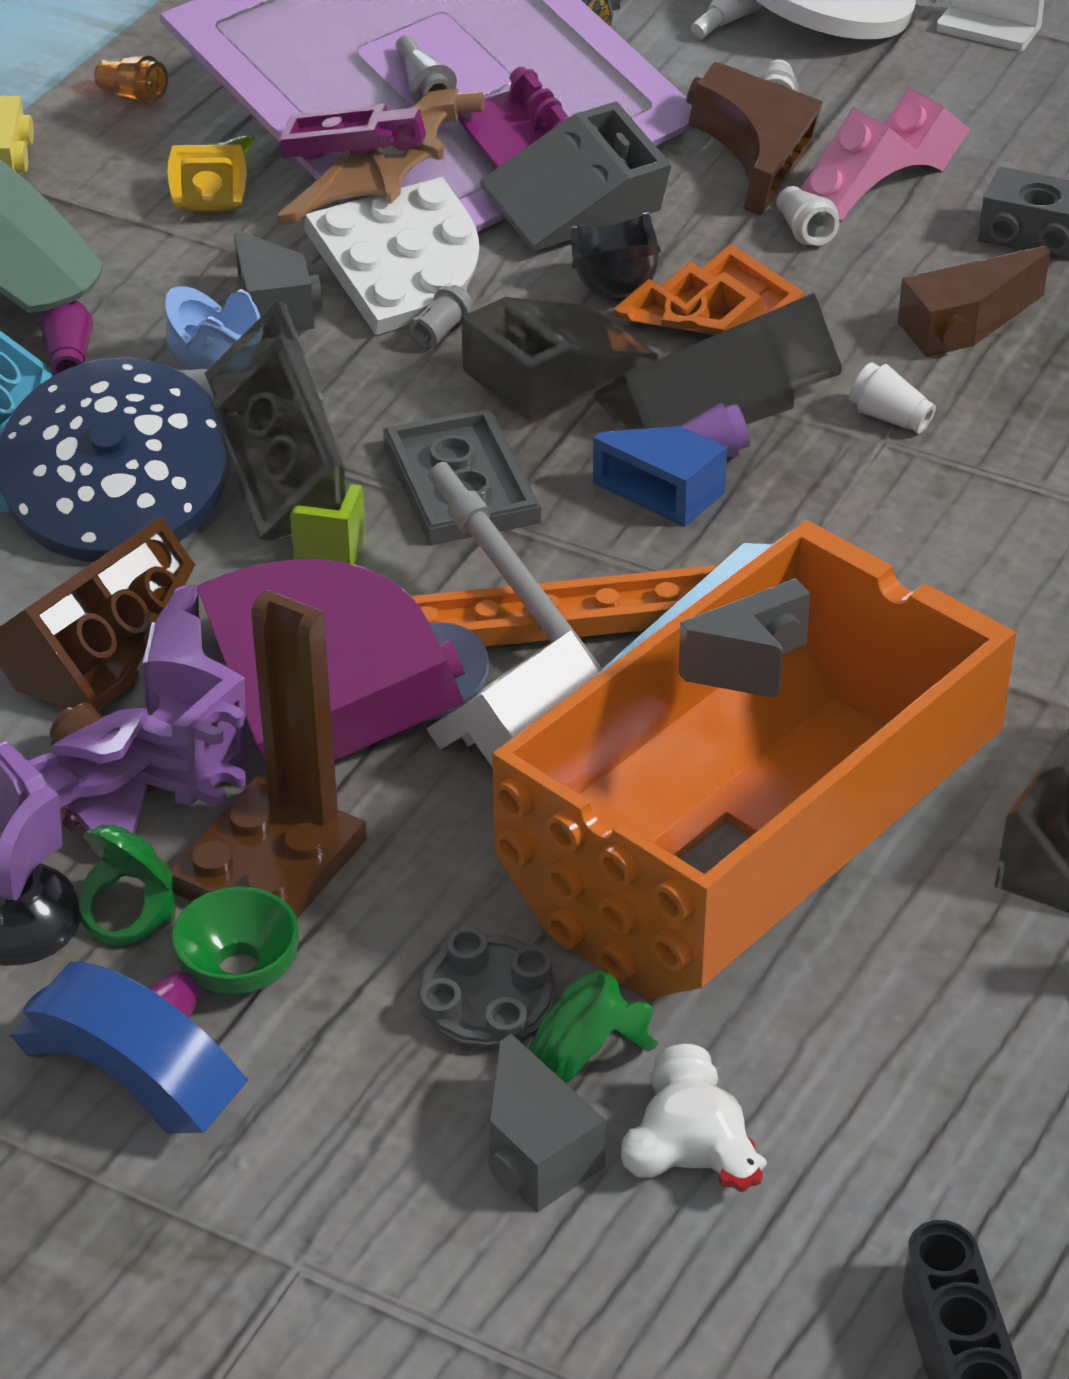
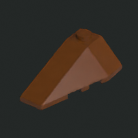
M162 516L0 626V668L16 691L63 708L75 707L80 703L89 702L99 712L134 685L140 673L136 669L145 654L152 622L156 623V619L173 596L175 589L185 586L195 567V563Z

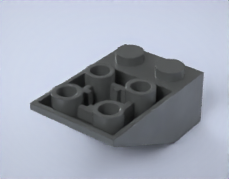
M615 101L573 114L481 179L480 186L533 252L570 240L571 226L578 224L579 227L614 226L643 215V211H649V214L660 211L671 164L623 107Z

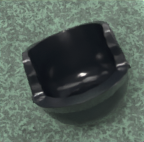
M643 211V215L615 226L579 227L578 224L571 226L572 268H576L580 280L593 293L607 299H626L648 279L653 280L659 266V252H661V249L658 245L649 211Z

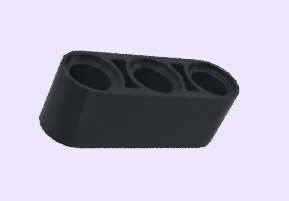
M932 1220L921 1224L912 1232L908 1241L902 1291L904 1304L928 1379H1022L1007 1329L978 1244L973 1235L962 1225L948 1220Z

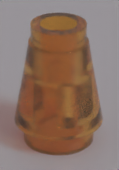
M149 55L109 61L102 60L95 69V82L101 89H106L142 104H149L153 100H159L164 96L168 86V73L163 63L158 62Z

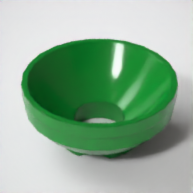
M237 886L221 888L193 900L182 910L175 921L172 939L174 954L181 971L190 975L198 986L220 994L243 995L244 993L265 988L281 978L290 969L298 950L299 931L297 918L293 910L282 898L258 888ZM239 954L252 956L258 961L253 969L240 974L228 973L219 967L228 957Z

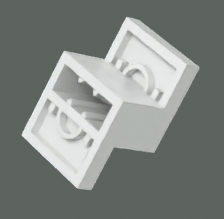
M569 631L510 668L481 689L470 701L442 717L426 730L440 750L459 738H462L467 746L476 743L492 766L493 752L600 672L572 631Z

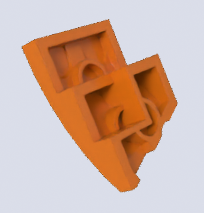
M730 243L702 268L689 261L661 286L648 279L617 305L614 311L616 318L727 337H746L766 332L781 325L804 309L807 304L805 293Z

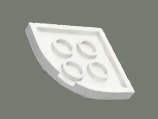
M443 177L400 188L401 193L392 204H388L386 197L369 196L305 214L304 231L375 335L409 326L414 317L419 316L434 302V294L441 287L457 285L467 291L468 284L474 275L479 255L477 230L469 213Z

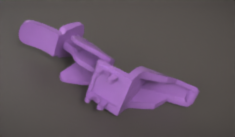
M196 584L176 588L173 596L156 619V623L152 622L143 661L146 708L118 710L64 737L51 746V752L31 760L25 759L7 741L0 742V831L2 832L0 838V899L17 900L34 869L45 858L63 847L60 808L65 805L85 830H94L97 826L103 824H113L135 834L142 814L148 784L164 790L175 791L176 804L191 805L199 799L215 806L226 803V791L216 788L221 782L231 783L240 789L246 786L245 771L241 769L247 763L245 678L204 655L202 651L201 620L199 617V593Z

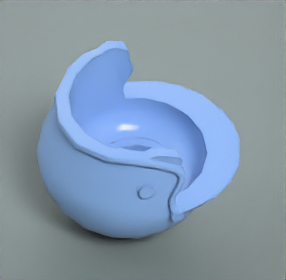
M187 286L173 287L166 294V343L174 359L187 370L212 369L232 374L246 364L250 358L254 343L261 332L260 314L248 292L239 289L236 293H232L227 298L224 308L220 307L206 294Z

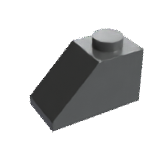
M245 232L234 233L238 281L240 289L251 295L252 301L259 311L261 319V332L259 335L315 328L313 307L322 306L321 285L318 274L309 275L304 255Z
M510 1034L502 1039L499 1045L490 1115L491 1155L488 1158V1163L494 1178L504 1190L511 1194L517 1192L539 1212L605 1167L606 1120L517 1038Z

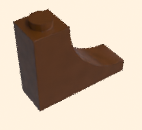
M717 61L712 63L702 77L699 75L695 76L686 102L692 105L688 125L711 135L724 144L739 159L749 179V187L743 208L762 215L813 142L823 101Z

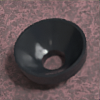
M40 863L27 879V882L32 884L28 892L20 895L17 900L0 899V965H24L40 961L62 949L75 935L80 924L79 901L73 884L59 870Z

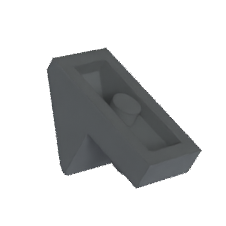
M794 578L680 622L678 674L686 682L766 697L779 696L783 654L807 645L811 593Z

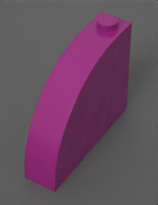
M294 559L250 566L197 585V590L226 666L245 678L246 718L264 760L251 610L256 598L265 589L324 611L334 760L464 703L455 679L466 673L452 641L449 639L439 644L426 616L415 600L395 582L377 572L341 561Z

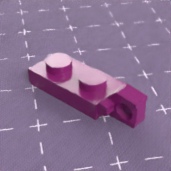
M386 104L292 114L278 144L283 158L301 156L304 159H316L327 153L346 151L352 154H364L375 148L382 147L384 149L391 145L398 150L412 148L423 144L426 130L419 107L388 111Z

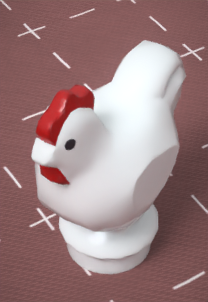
M677 1044L662 1050L655 1058V1070L651 1077L652 1088L657 1095L646 1107L641 1125L629 1129L623 1138L621 1146L623 1166L636 1177L651 1178L667 1171L671 1167L711 1168L719 1173V1183L722 1187H731L739 1192H745L749 1187L761 1184L763 1178L762 1171L767 1165L766 1159L756 1153L755 1143L747 1137L742 1108L735 1097L716 1086L718 1074L716 1068L712 1065L710 1054L704 1048L693 1044Z

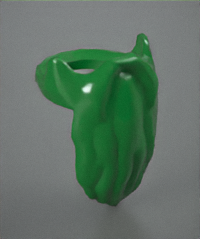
M103 824L97 826L94 830H86L83 834L84 839L101 858L88 873L80 892L78 906L80 921L89 936L106 946L124 947L144 940L161 924H171L176 918L174 893L172 891L173 873L166 863L158 858L152 845L145 843L142 837L113 824ZM129 876L141 880L146 887L144 889V907L138 919L130 927L118 931L105 930L97 925L93 917L94 903L97 896L121 877Z
M598 969L585 973L566 987L561 998L543 1018L528 1049L561 1080L567 1083L601 1049L614 1029L647 1052L655 1049L659 1042L648 1033L653 1009L647 1002L624 1001L619 991L617 979L610 975L607 970Z

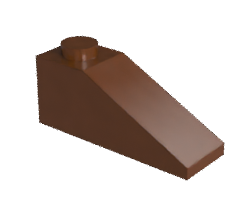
M1041 246L904 277L901 282L898 323L926 357L975 346L1044 296L1050 250L1046 246Z

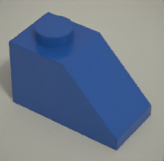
M682 426L600 432L593 437L594 484L684 527L725 493L727 447Z

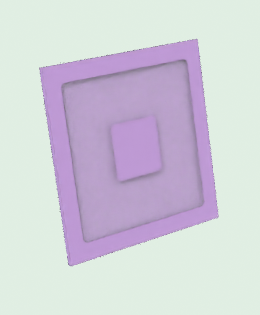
M192 0L160 13V22L278 141L292 114L386 104L388 111L412 108L416 103L411 98L405 61L396 49V41L404 35H410L421 50L454 71L457 77L456 88H458L459 93L482 91L484 98L507 92L510 90L511 85L510 74L517 67L524 66L526 69H533L538 74V80L543 85L542 88H548L552 91L554 98L561 102L562 109L569 117L575 113L617 101L655 146L695 128L688 125L692 105L686 102L687 97L582 0ZM458 120L457 122L440 123L437 130V140L443 143V159L428 158L417 164L403 178L400 188L443 177L469 213L477 232L506 219L480 186L481 179L496 170L495 166ZM342 152L327 153L316 159H304L301 156L294 158L318 180L335 163ZM369 196L352 197L340 200L338 202L340 204H344Z

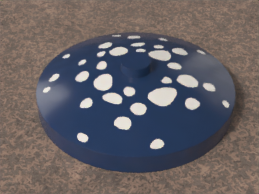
M100 359L71 367L54 375L40 384L22 400L6 423L0 439V487L8 509L15 521L25 533L43 547L65 557L86 562H95L161 516L178 541H181L197 529L213 511L223 494L230 470V447L224 420L211 396L195 380L183 372L145 359Z

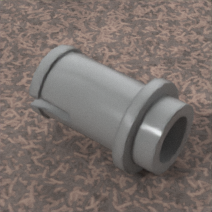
M460 286L441 287L434 294V302L419 316L411 320L409 331L419 345L425 348L429 346L433 348L455 325H462L468 321L471 316L473 302L467 291Z

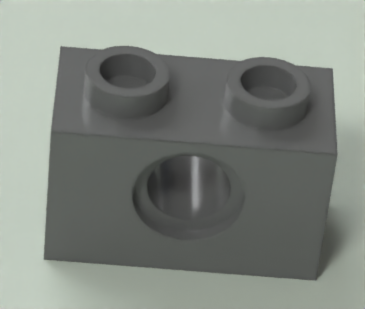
M999 166L983 196L978 241L1020 250L1046 246L1050 250V256L1069 260V180Z

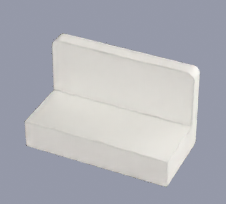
M950 0L948 9L937 21L936 31L1011 50L1024 51L1041 28L1045 0Z

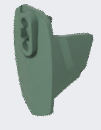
M0 160V293L28 313L51 310L81 298L90 292L99 281L103 269L102 261L76 230L33 186Z

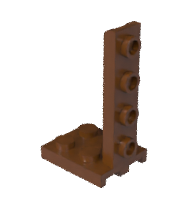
M265 589L256 598L252 606L251 618L267 780L256 776L170 868L173 873L172 891L176 895L193 901L206 893L221 888L237 886L254 887L269 891L282 898L291 907L298 919L367 840L366 821L338 810L324 611Z

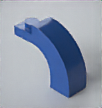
M69 962L48 986L38 991L23 1008V1013L26 1017L9 1035L26 1055L66 1053L78 1056L96 1065L122 1084L166 1133H204L248 1081L223 1050L176 1007L131 978L91 963Z

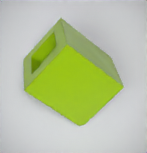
M350 484L339 511L299 505L293 508L290 520L294 559H323L356 564L366 540L363 486Z

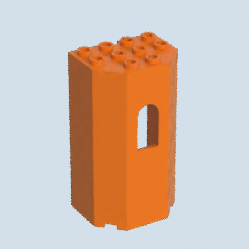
M805 520L492 753L494 852L543 930L562 948L571 949L598 968L607 970L610 975L617 979L618 984H624L646 1000L702 988L1003 730L1016 632L926 583L914 592L906 589L897 580L891 564L811 521ZM794 578L811 593L807 645L783 654L779 696L766 697L686 682L678 674L680 622ZM725 821L751 836L706 874L680 859Z

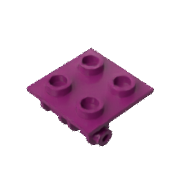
M524 66L517 67L510 74L511 85L509 91L484 98L483 112L459 113L457 120L496 169L569 118L562 109L561 102L554 98L552 91L548 88H542L543 85L538 80V74L533 69H526Z

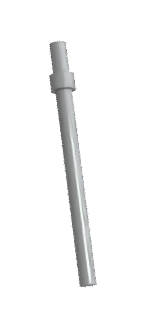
M440 462L433 466L428 473V478L449 504V516L461 532L470 533L551 642L572 631L598 671L602 670L603 668L489 519L491 511L476 491H468L448 463Z

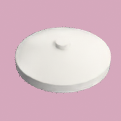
M756 0L770 11L796 24L826 34L853 39H882L901 33L908 26L916 4V0Z

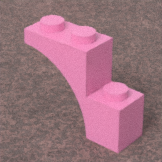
M908 87L885 124L853 107L802 185L801 190L831 200L837 207L839 220L843 221L851 208L871 187L899 169L912 165H930L943 172L970 129L947 108Z

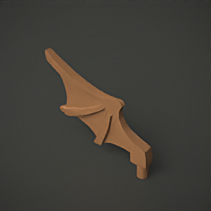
M458 88L428 92L412 107H419L421 111L420 114L426 130V136L422 145L404 150H398L391 145L384 149L382 147L375 148L364 154H352L349 151L342 152L335 163L318 180L278 213L280 225L300 222L307 213H311L327 204L352 197L383 196L386 197L388 204H392L401 193L400 185L403 178L412 168L428 158L443 159V143L437 140V130L440 123L457 122L459 113L483 112V92L459 93Z

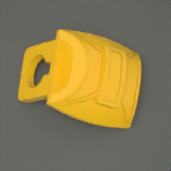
M172 145L167 174L170 196L174 207L188 212L217 213L231 211L242 206L247 184V169L241 145Z

